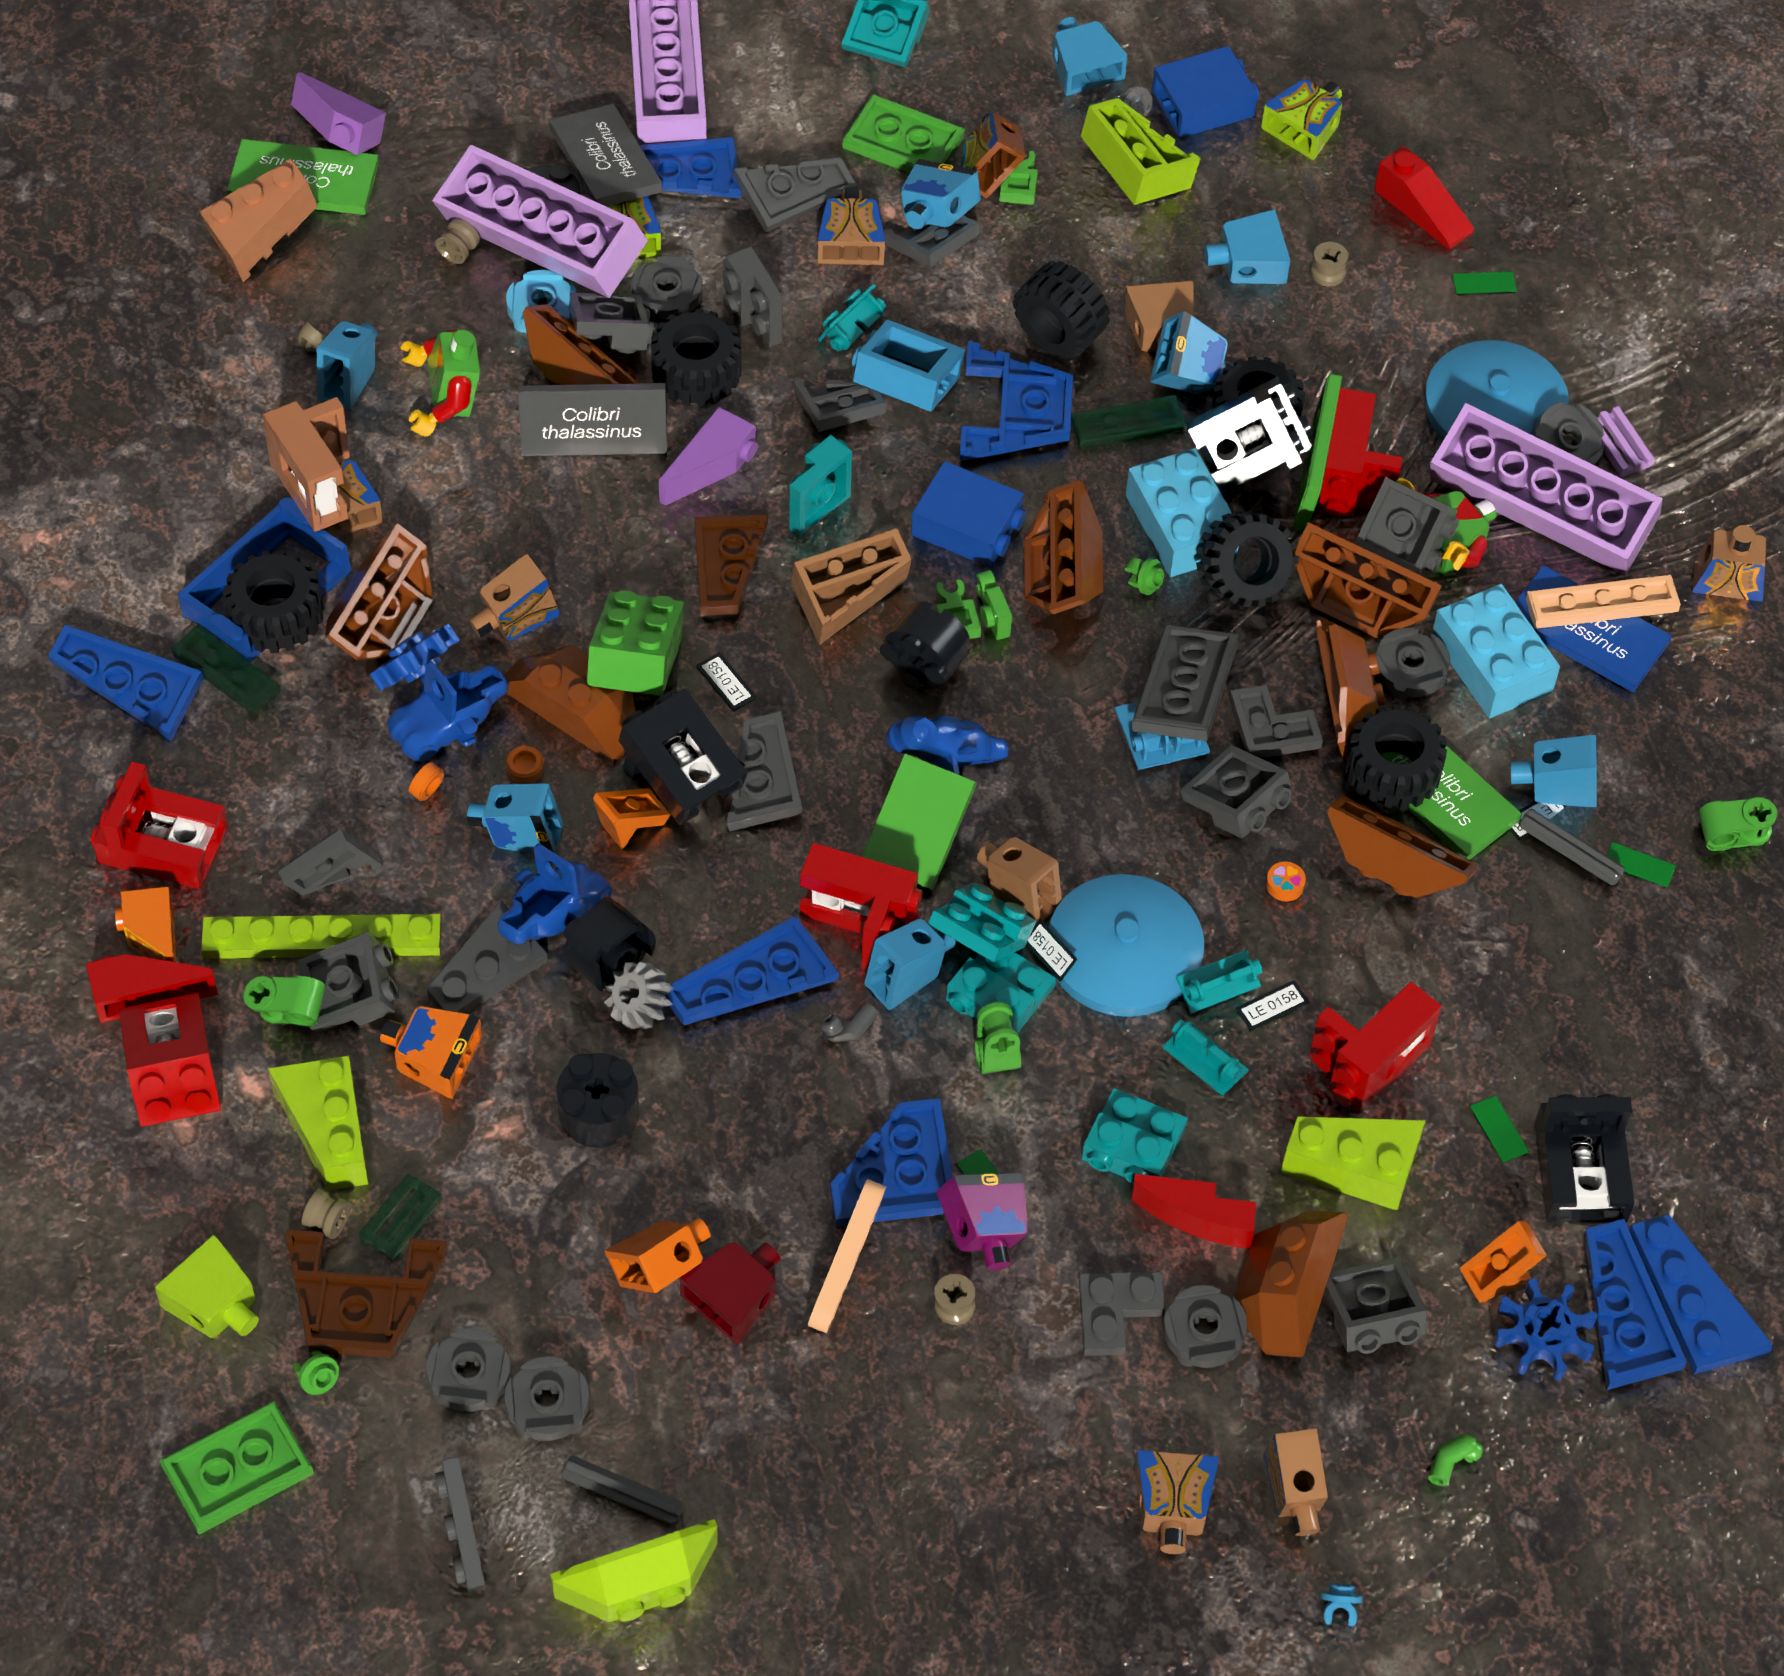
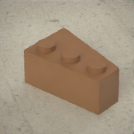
M897 528L794 562L791 584L819 645L908 579L912 559Z

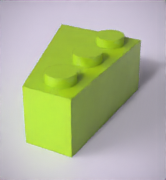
M349 1056L268 1068L272 1091L286 1112L294 1131L297 1132L306 1153L327 1191L368 1185Z
M1297 1117L1285 1152L1281 1173L1397 1211L1426 1120Z

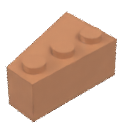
M290 158L199 212L211 237L244 283L251 275L249 270L262 257L267 259L273 253L272 247L284 235L289 236L318 205L307 180Z

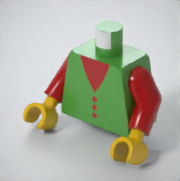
M453 329L440 332L438 336L425 340L423 346L405 341L400 349L409 354L407 357L402 358L401 361L420 367L425 363L427 355L429 356L427 363L433 402L432 413L429 415L418 409L410 414L409 421L414 424L410 430L427 437L433 433L436 422L443 423L453 416L470 417L480 376L475 336L467 330Z
M1398 478L1396 481L1415 490L1412 483L1404 478ZM1459 491L1448 494L1421 493L1458 510L1455 518L1459 519L1457 531L1451 539H1444L1439 550L1443 555L1441 556L1442 562L1437 569L1438 573L1444 578L1454 570H1460L1461 567L1476 568L1488 547V522L1496 518V510L1493 504L1485 499L1472 505L1465 495Z

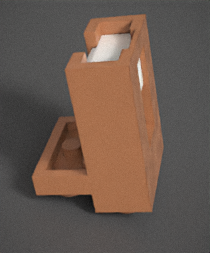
M335 397L305 410H302L298 402L295 401L264 413L263 421L270 465L313 531L317 532L347 520V504L337 490V486L344 484L342 468L338 462L350 458L344 408L339 399Z

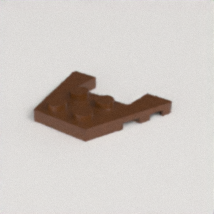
M286 1230V1240L309 1352L318 1350L328 1354L393 1358L447 1255V1241L410 1239L404 1277L322 1272L320 1267L325 1242L324 1233Z

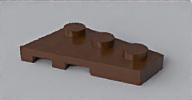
M768 514L695 517L700 616L738 614L768 525Z

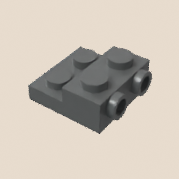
M752 246L729 253L723 259L726 271L722 273L723 287L726 291V295H723V303L727 313L730 316L734 315L741 327L752 323L755 333L758 336L762 335L769 347L782 343L783 296Z
M570 292L569 308L576 335H582L589 339L608 336L611 349H616L621 353H635L637 350H647V344H652L651 338L654 333V323L650 322L649 308H644L641 295L612 294L608 298L599 293Z
M1385 477L1354 544L1426 578L1429 572L1435 573L1442 562L1441 556L1443 553L1439 550L1444 539H1451L1457 531L1459 519L1455 518L1458 510Z
M1230 745L1181 789L1183 801L1210 813L1214 826L1243 839L1251 831L1257 833L1262 830L1267 816L1276 808L1280 810L1286 808L1291 801L1293 791L1287 770Z
M369 932L298 960L301 976L315 978L326 985L317 1025L309 1026L316 1034L351 1020L361 1026L395 1012L393 1001L399 999V990L394 979L388 976L387 967L393 964V957L389 947L385 943L379 942Z
M1399 1257L1330 1272L1324 1294L1334 1313V1326L1347 1352L1359 1350L1363 1354H1370L1383 1344L1399 1341L1403 1345H1410L1415 1343L1420 1336L1427 1335L1426 1308Z

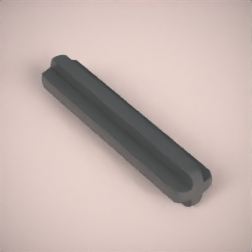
M1530 809L1523 816L1520 827L1610 885H1615L1621 879L1625 868L1620 863L1534 809Z
M571 1456L564 1465L563 1479L669 1524H675L681 1515L683 1503L664 1493L576 1456Z

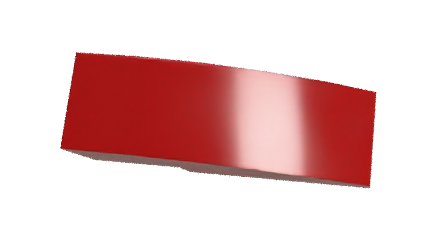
M1135 1174L1131 1200L1151 1215L1197 1238L1225 1246L1250 1250L1255 1227L1256 1202L1216 1198V1183Z

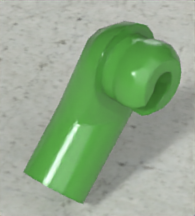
M1460 1434L1441 1444L1437 1449L1428 1480L1438 1486H1447L1455 1463L1462 1459H1465L1467 1462L1479 1460L1483 1454L1482 1444L1476 1441V1437L1471 1434Z

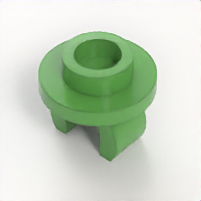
M1131 558L1124 567L1126 572L1133 573L1128 581L1129 585L1138 588L1142 594L1151 595L1163 583L1164 570L1158 559L1148 558L1144 562L1139 558Z
M314 1350L311 1352L313 1357L309 1358L302 1366L296 1362L293 1364V1369L298 1377L299 1385L306 1393L320 1395L334 1386L339 1376V1367L332 1357Z

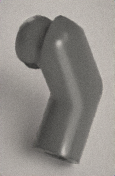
M862 1003L850 1019L841 1020L838 1015L828 1014L822 1019L820 1027L823 1030V1036L829 1041H855L862 1037L879 1013L871 1004Z

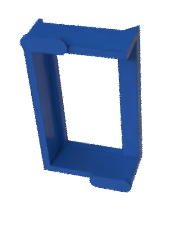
M289 497L281 499L278 506L177 594L182 615L185 619L188 617L239 652L248 664L262 652L256 651L254 644L250 646L248 634L241 627L222 614H218L210 609L224 596V586L227 585L226 578L229 573H235L234 567L239 562L245 564L247 557L251 555L255 557L262 556L261 552L270 551L271 554L290 537L329 563L317 574L322 598L352 571L347 545L323 529L314 532L294 500Z

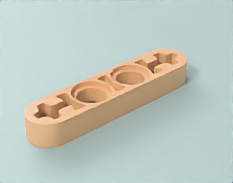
M869 1179L866 1180L807 1326L824 1333L828 1332L884 1196L886 1186Z

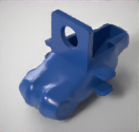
M430 661L425 664V674L420 677L423 683L419 687L420 696L415 698L410 704L396 709L387 720L390 737L401 746L402 752L407 757L417 762L429 760L441 747L449 746L455 740H458L462 746H469L477 741L473 733L477 731V726L487 717L491 705L507 693L509 688L508 681L504 674L492 665L484 666L482 669L472 673L458 671L444 676L436 665Z
M912 715L895 721L885 736L886 744L891 750L916 756L925 762L960 775L958 767L996 762L1007 758L1009 754V746L1006 740L988 735L979 723L969 720L960 721L958 718H951L949 716H939L933 720H928L925 717Z
M537 844L533 850L538 874L535 875L531 871L523 869L514 877L521 885L513 895L511 908L499 918L497 929L505 939L517 945H522L531 939L540 940L544 937L558 935L565 930L572 920L576 918L581 919L602 898L610 897L612 894L610 884L601 874L591 871L585 864L566 861L541 844ZM549 861H551L557 866L554 870L551 867Z

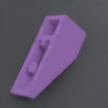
M302 72L296 74L291 105L329 142L356 155L380 144L386 112Z
M719 407L659 479V502L666 506L736 473L745 461L750 462L756 454L758 448L756 426Z

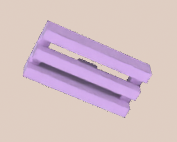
M1620 407L1612 408L1611 413H1608L1606 410L1600 412L1599 417H1597L1602 426L1606 427L1614 439L1613 444L1603 429L1604 436L1601 437V448L1604 447L1603 452L1619 476L1623 477L1651 467L1654 457ZM1618 450L1620 452H1623V454L1629 461L1630 465H1627V463L1625 462L1621 454L1618 452Z

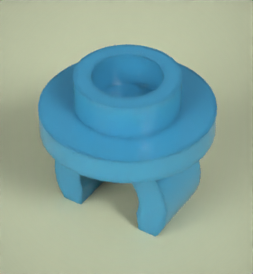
M1330 1583L1329 1591H1320L1319 1596L1320 1599L1329 1601L1323 1609L1324 1622L1331 1624L1333 1611L1337 1608H1344L1348 1613L1347 1625L1354 1626L1357 1621V1612L1351 1603H1363V1595L1356 1594L1355 1586Z

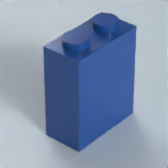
M1229 46L1154 67L1152 93L1179 139L1254 117L1256 102L1259 100L1258 88L1253 81L1250 82L1241 59L1235 57Z
M944 461L912 512L911 535L991 568L997 556L1003 557L1006 553L1012 531L1014 529L1019 530L1025 520L1027 511L1023 509L1024 493Z

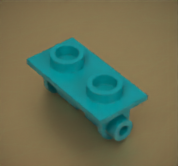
M872 284L864 293L860 289L856 290L844 303L848 308L842 314L835 310L822 323L826 330L817 340L821 342L828 336L831 339L830 344L836 351L847 350L863 334V331L855 324L856 321L867 330L884 315V309L886 308L884 301L878 297L874 298L870 294L876 285Z
M1244 950L1177 976L1176 979L1191 1014L1261 987L1257 975L1262 974L1263 971L1259 960H1251L1248 951Z
M1182 1019L1179 1020L1172 1028V1033L1175 1035L1162 1046L1166 1052L1221 1096H1224L1249 1071L1236 1057L1231 1056L1196 1028L1191 1021L1185 1023Z

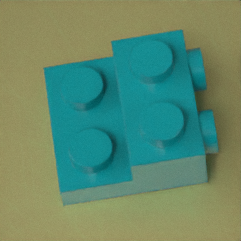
M858 0L841 43L842 48L907 68L915 43L920 42L930 15L928 2L925 0Z
M830 435L820 444H814L805 455V473H799L790 483L789 530L799 538L851 497L852 451L843 440L836 439Z
M971 883L956 889L949 904L933 910L928 924L990 961L995 962L1025 948L1037 921L1029 917L1027 911L1020 905L1012 902L1005 903L998 899L989 887L979 883Z
M1015 952L995 962L978 954L975 959L969 958L947 984L946 1001L958 1013L968 1014L976 1020L978 1011L982 1007L994 1002L1006 1003L1012 1009L1013 1030L1018 1033L1054 989L1057 978Z
M1113 1088L1102 1113L1099 1112L1084 1143L1082 1160L1088 1162L1091 1167L1098 1171H1110L1125 1177L1131 1184L1134 1182L1135 1174L1163 1177L1187 1126L1188 1118Z

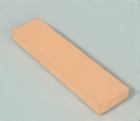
M1671 574L1527 591L1525 598L1534 629L1678 612L1681 605Z

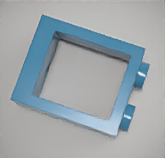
M887 319L878 330L871 332L867 343L863 347L859 346L856 349L852 359V366L856 367L853 382L932 412L958 381L965 349ZM885 353L887 355L893 356L900 360L906 361L913 365L929 370V372L927 373L921 371L919 369L908 366L906 364H903L901 362L895 361L882 355Z

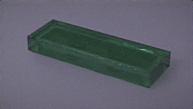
M1176 395L1071 413V424L1080 449L1183 431L1185 428V420Z
M200 625L195 626L171 647L174 657L188 667L200 670L205 680L254 716L281 692L280 685Z

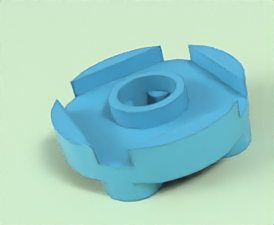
M534 270L524 274L523 280L519 281L515 286L513 282L506 294L507 312L514 323V328L519 332L527 333L523 311L525 307L537 306L535 303H538L540 298H545L546 302L557 309L561 316L572 320L569 297L570 292L577 293L575 286L572 282L570 285L563 280V276L551 270Z

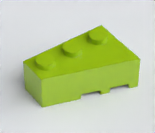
M1119 98L1090 105L1081 132V138L1134 205L1192 188L1200 157L1193 152L1187 155L1174 145L1176 140L1170 135L1166 134L1162 137L1149 127L1151 122Z

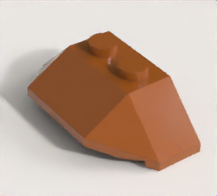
M550 304L525 307L523 317L532 362L544 373V377L550 382L557 385L642 384L638 374L600 341L576 335L573 321L561 316L558 310Z
M1080 479L1047 492L1043 500L1045 504L1035 516L1024 538V599L1028 603L1051 614L1085 604L1104 592L1103 531L1086 487Z
M1309 522L1297 544L1298 548L1293 552V555L1299 556V564H1295V566L1297 567L1310 606L1377 639L1396 629L1406 628L1426 620L1442 588V585Z
M396 523L355 573L327 619L325 637L355 660L391 658L388 654L389 651L412 636L433 601L430 572L426 557H428L427 545Z
M1320 617L1314 619L1337 743L1345 763L1347 761L1351 736L1357 722H1362L1363 716L1368 712L1375 715L1376 708L1386 705V699L1382 683L1375 684L1374 675L1380 674L1376 652L1368 653L1363 638Z
M575 645L520 658L504 674L509 686L508 695L598 755L615 764L626 753L618 740L623 721L635 713L633 692L587 686L589 655Z
M1344 795L1330 805L1327 811L1347 863L1356 867L1363 876L1372 879L1378 878L1391 885L1395 892L1403 896L1419 898L1465 884L1477 872L1480 866L1453 849L1362 804H1357L1354 800Z
M1307 1211L1254 1235L1234 1298L1242 1305L1247 1317V1328L1266 1355L1304 1356L1348 1219L1345 1212Z

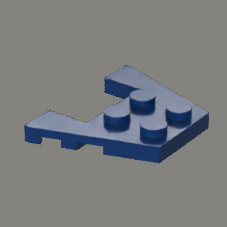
M968 341L965 375L1003 378L999 428L962 426L959 460L966 461L1070 440L1073 392L1072 374L1033 361L1025 364L1010 359L1009 353L997 350L995 354L981 349V344Z

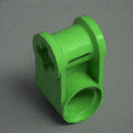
M1763 797L1735 801H1714L1705 804L1699 809L1698 816L1706 847L1712 851H1724L1730 848L1765 844L1772 834V825L1777 818L1775 805Z
M259 976L252 979L246 985L243 999L249 1008L259 1011L261 1017L268 1023L314 1026L318 1022L326 985L320 980L307 976Z
M994 1002L982 1007L977 1014V1039L975 1040V1055L980 1074L1021 1068V1041L1019 1034L1013 1030L1011 1007L1002 1002Z

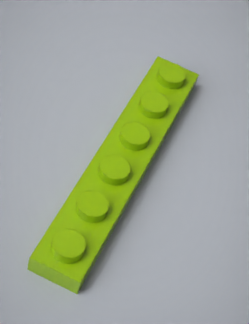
M441 914L203 917L201 953L203 959L301 958L369 932L379 942L385 943L389 947L392 956H440Z

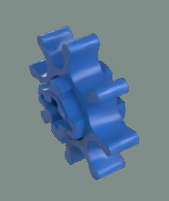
M450 623L441 628L438 627L427 636L422 631H419L391 649L388 653L391 659L381 664V667L369 675L380 691L388 686H393L402 678L407 683H410L425 674L426 663L432 661L435 665H438L441 661L438 655L447 651L448 647L458 642L460 638Z
M1531 1278L1525 1290L1530 1303L1519 1305L1507 1296L1501 1298L1497 1311L1499 1314L1511 1318L1515 1323V1327L1499 1329L1494 1344L1497 1347H1502L1508 1343H1513L1523 1349L1525 1355L1520 1359L1517 1367L1518 1373L1526 1374L1532 1361L1542 1359L1552 1366L1554 1379L1562 1380L1567 1369L1562 1355L1572 1353L1580 1357L1584 1362L1590 1361L1595 1349L1594 1345L1582 1341L1577 1336L1576 1331L1593 1329L1597 1320V1313L1590 1311L1584 1315H1578L1569 1310L1567 1303L1571 1300L1574 1292V1287L1571 1284L1565 1285L1563 1293L1559 1298L1549 1299L1540 1293L1538 1280ZM1549 1322H1553L1552 1327L1545 1331L1542 1337L1538 1336L1539 1332L1544 1327L1546 1328Z

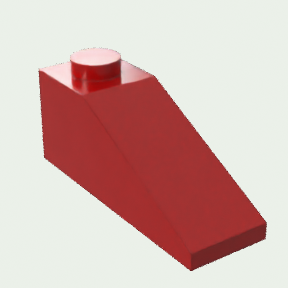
M1403 145L1379 162L1374 191L1448 250L1473 233L1474 227L1433 170L1412 151Z
M129 954L104 956L97 961L86 963L100 1023L120 1019L119 1008L199 993L200 999L218 995L213 970L209 967Z

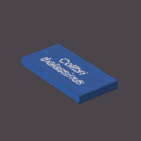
M1543 565L1515 603L1534 629L1525 600L1527 591L1577 586L1579 584ZM1639 617L1534 629L1546 645L1633 693L1666 650L1672 639V635Z

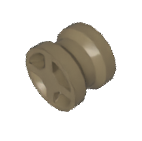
M453 219L446 228L447 232L440 234L435 241L438 252L445 259L455 264H461L469 256V250L475 249L478 245L480 236L477 230L468 222L462 219Z
M1331 241L1322 242L1317 245L1313 253V263L1311 265L1312 279L1320 285L1329 287L1341 283L1345 278V266L1348 262L1347 249L1343 245Z
M321 1188L317 1189L310 1197L304 1209L302 1225L309 1229L317 1227L323 1231L326 1237L335 1239L347 1223L351 1211V1203L343 1198L335 1200L330 1197L328 1191Z
M949 1274L943 1276L937 1282L934 1288L937 1316L943 1322L951 1325H960L970 1320L975 1312V1287L973 1282L961 1274Z

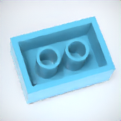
M1189 449L1131 467L1128 470L1126 497L1169 577L1196 570V563L1202 562V556L1196 555L1197 547L1203 548L1205 541L1200 539L1204 532L1211 533L1213 531L1209 526L1213 521H1223V515L1232 514L1197 449ZM1238 548L1235 551L1234 557H1237Z
M1502 584L1437 610L1432 634L1445 644L1450 655V664L1489 719L1553 692L1560 665Z

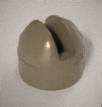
M307 321L297 335L299 346L305 347V351L310 353L316 352L318 345L327 337Z

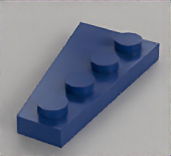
M733 137L639 145L660 178L662 191L741 199V189L732 175L734 168H738Z
M64 625L48 655L52 664L170 741L174 738L204 679L200 670L68 625Z
M795 915L671 983L670 985L674 989L666 995V999L671 1001L673 1005L670 1008L684 1026L838 981L839 972Z
M1669 1214L1631 1225L1630 1234L1694 1374L1770 1353L1773 1344Z
M1621 1219L1587 1228L1583 1238L1594 1310L1597 1313L1596 1323L1607 1390L1683 1370L1687 1361L1625 1220Z

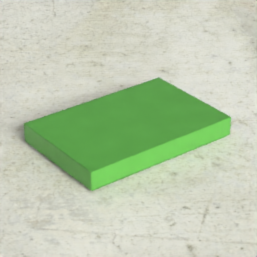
M872 94L843 138L842 148L910 173L918 159L948 164L965 138V128Z
M904 754L862 857L918 873L917 884L933 891L977 782Z
M275 1401L159 1460L165 1475L198 1535L314 1474L310 1462Z

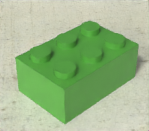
M610 591L589 645L587 686L662 696L682 641L684 601L673 600L668 596L649 597L636 595L631 591Z

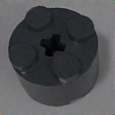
M916 602L912 604L886 635L884 643L879 649L881 655L890 661L903 675L902 678L905 684L915 690H920L922 687L939 688L943 686L970 653V649H967L970 637L962 623L945 609L941 614L930 609L934 604L929 602Z
M610 897L602 898L581 919L576 918L572 920L564 930V937L567 939L564 956L567 963L602 992L603 989H606V985H614L616 981L612 971L619 970L624 972L625 963L633 962L638 964L643 960L646 953L652 956L656 944L653 931L624 906Z
M603 1053L577 1054L570 1059L569 1064L564 1068L557 1082L559 1120L562 1126L570 1133V1137L581 1145L601 1148L615 1144V1140L625 1134L628 1136L634 1130L639 1118L638 1083L631 1064L626 1060Z

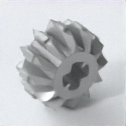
M643 961L638 964L633 962L625 963L624 972L619 970L612 971L616 981L614 985L609 984L605 986L609 992H612V996L604 1003L608 1007L613 1008L610 1016L615 1021L622 1022L625 1027L631 1029H638L639 1027L647 1029L653 1028L654 1019L659 1021L665 1019L662 1012L663 1007L673 1005L669 999H666V995L674 988L665 982L667 974L663 970L653 967V964Z

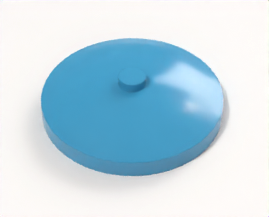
M1497 340L1467 343L1446 353L1432 368L1424 393V407L1427 418L1433 429L1443 440L1465 403L1529 434L1534 430L1537 418L1551 405L1559 402H1566L1564 405H1569L1566 384L1560 373L1548 360L1524 346Z
M1116 874L1087 881L1073 889L1062 899L1049 923L1051 931L1078 959L1061 982L1057 979L1058 983L1079 1003L1108 1015L1124 1017L1142 1016L1171 1006L1183 997L1176 977L1201 968L1204 936L1201 924L1194 910L1173 889L1143 876Z

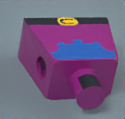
M1023 1173L954 1175L937 1190V1195L957 1247L963 1252L983 1251L987 1270L995 1271L1007 1268L1011 1265L1008 1249L1023 1239L1028 1231Z

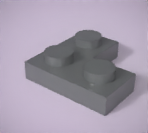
M1267 684L1230 690L1229 701L1246 752L1259 758L1321 749L1323 739L1313 709L1276 715Z
M1162 1272L1079 1274L1084 1356L1125 1355L1124 1317L1164 1316Z

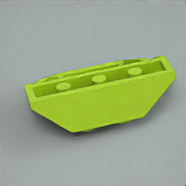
M712 1519L700 1525H694L574 1565L571 1568L551 1573V1587L554 1598L607 1622L618 1619L623 1622L631 1621L640 1617L645 1610L660 1605L664 1608L675 1606L684 1601L686 1596L692 1594L718 1544L716 1521Z

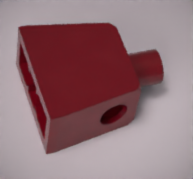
M765 1242L751 1255L737 1243H729L680 1277V1296L737 1345L775 1295V1277L769 1271L781 1261L778 1252Z

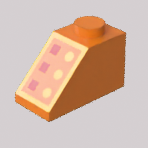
M169 886L122 891V907L115 908V921L117 931H124L128 946L143 957L177 962L174 908Z

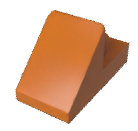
M649 788L596 792L593 797L602 826L621 849L626 846L637 828L664 826L671 815Z
M1517 1221L1459 1269L1479 1302H1486L1528 1284L1529 1279L1532 1278L1528 1270L1545 1258L1547 1254L1526 1221Z

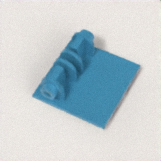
M1138 702L1114 707L1138 770L1210 754L1206 741L1132 731V720Z

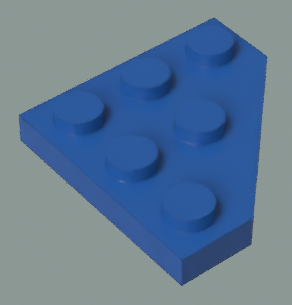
M940 1098L899 1103L891 1112L889 1120L878 1132L875 1131L855 1154V1159L843 1173L840 1171L830 1183V1192L836 1227L848 1225L867 1179L886 1186L884 1196L873 1222L944 1214L937 1190L951 1179L953 1174Z

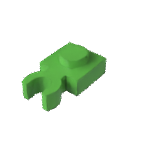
M1030 151L1029 158L1023 160L1001 183L999 202L1034 205L1038 170L1034 169V151Z
M991 570L977 573L976 577L979 584L975 588L979 598L984 603V606L980 607L983 624L986 628L991 627L996 640L1008 638L1011 636L1012 613L1000 586L997 587Z
M961 579L956 580V591L953 593L946 592L942 582L937 583L936 598L940 604L936 605V612L941 614L944 609L962 623L970 639L981 637V626L973 599L964 600L965 585Z

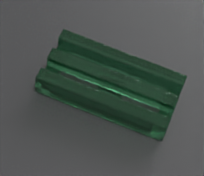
M408 1173L359 1232L360 1241L365 1244L369 1242L372 1244L373 1249L378 1252L382 1250L386 1253V1257L393 1261L442 1201L441 1193ZM415 1188L416 1192L396 1213L394 1219L380 1236L376 1235L375 1233L409 1191ZM425 1196H427V1198H426V1199L424 1200V1202L420 1205V1207L415 1211V1213L411 1216V1218L407 1221V1223L402 1227V1229L398 1232V1234H397V1235L393 1238V1240L389 1243L388 1241L393 1237V1235L397 1232V1230L401 1227V1225L406 1221V1219L410 1216V1214L415 1210V1208L419 1205V1203L423 1200V1198H424Z

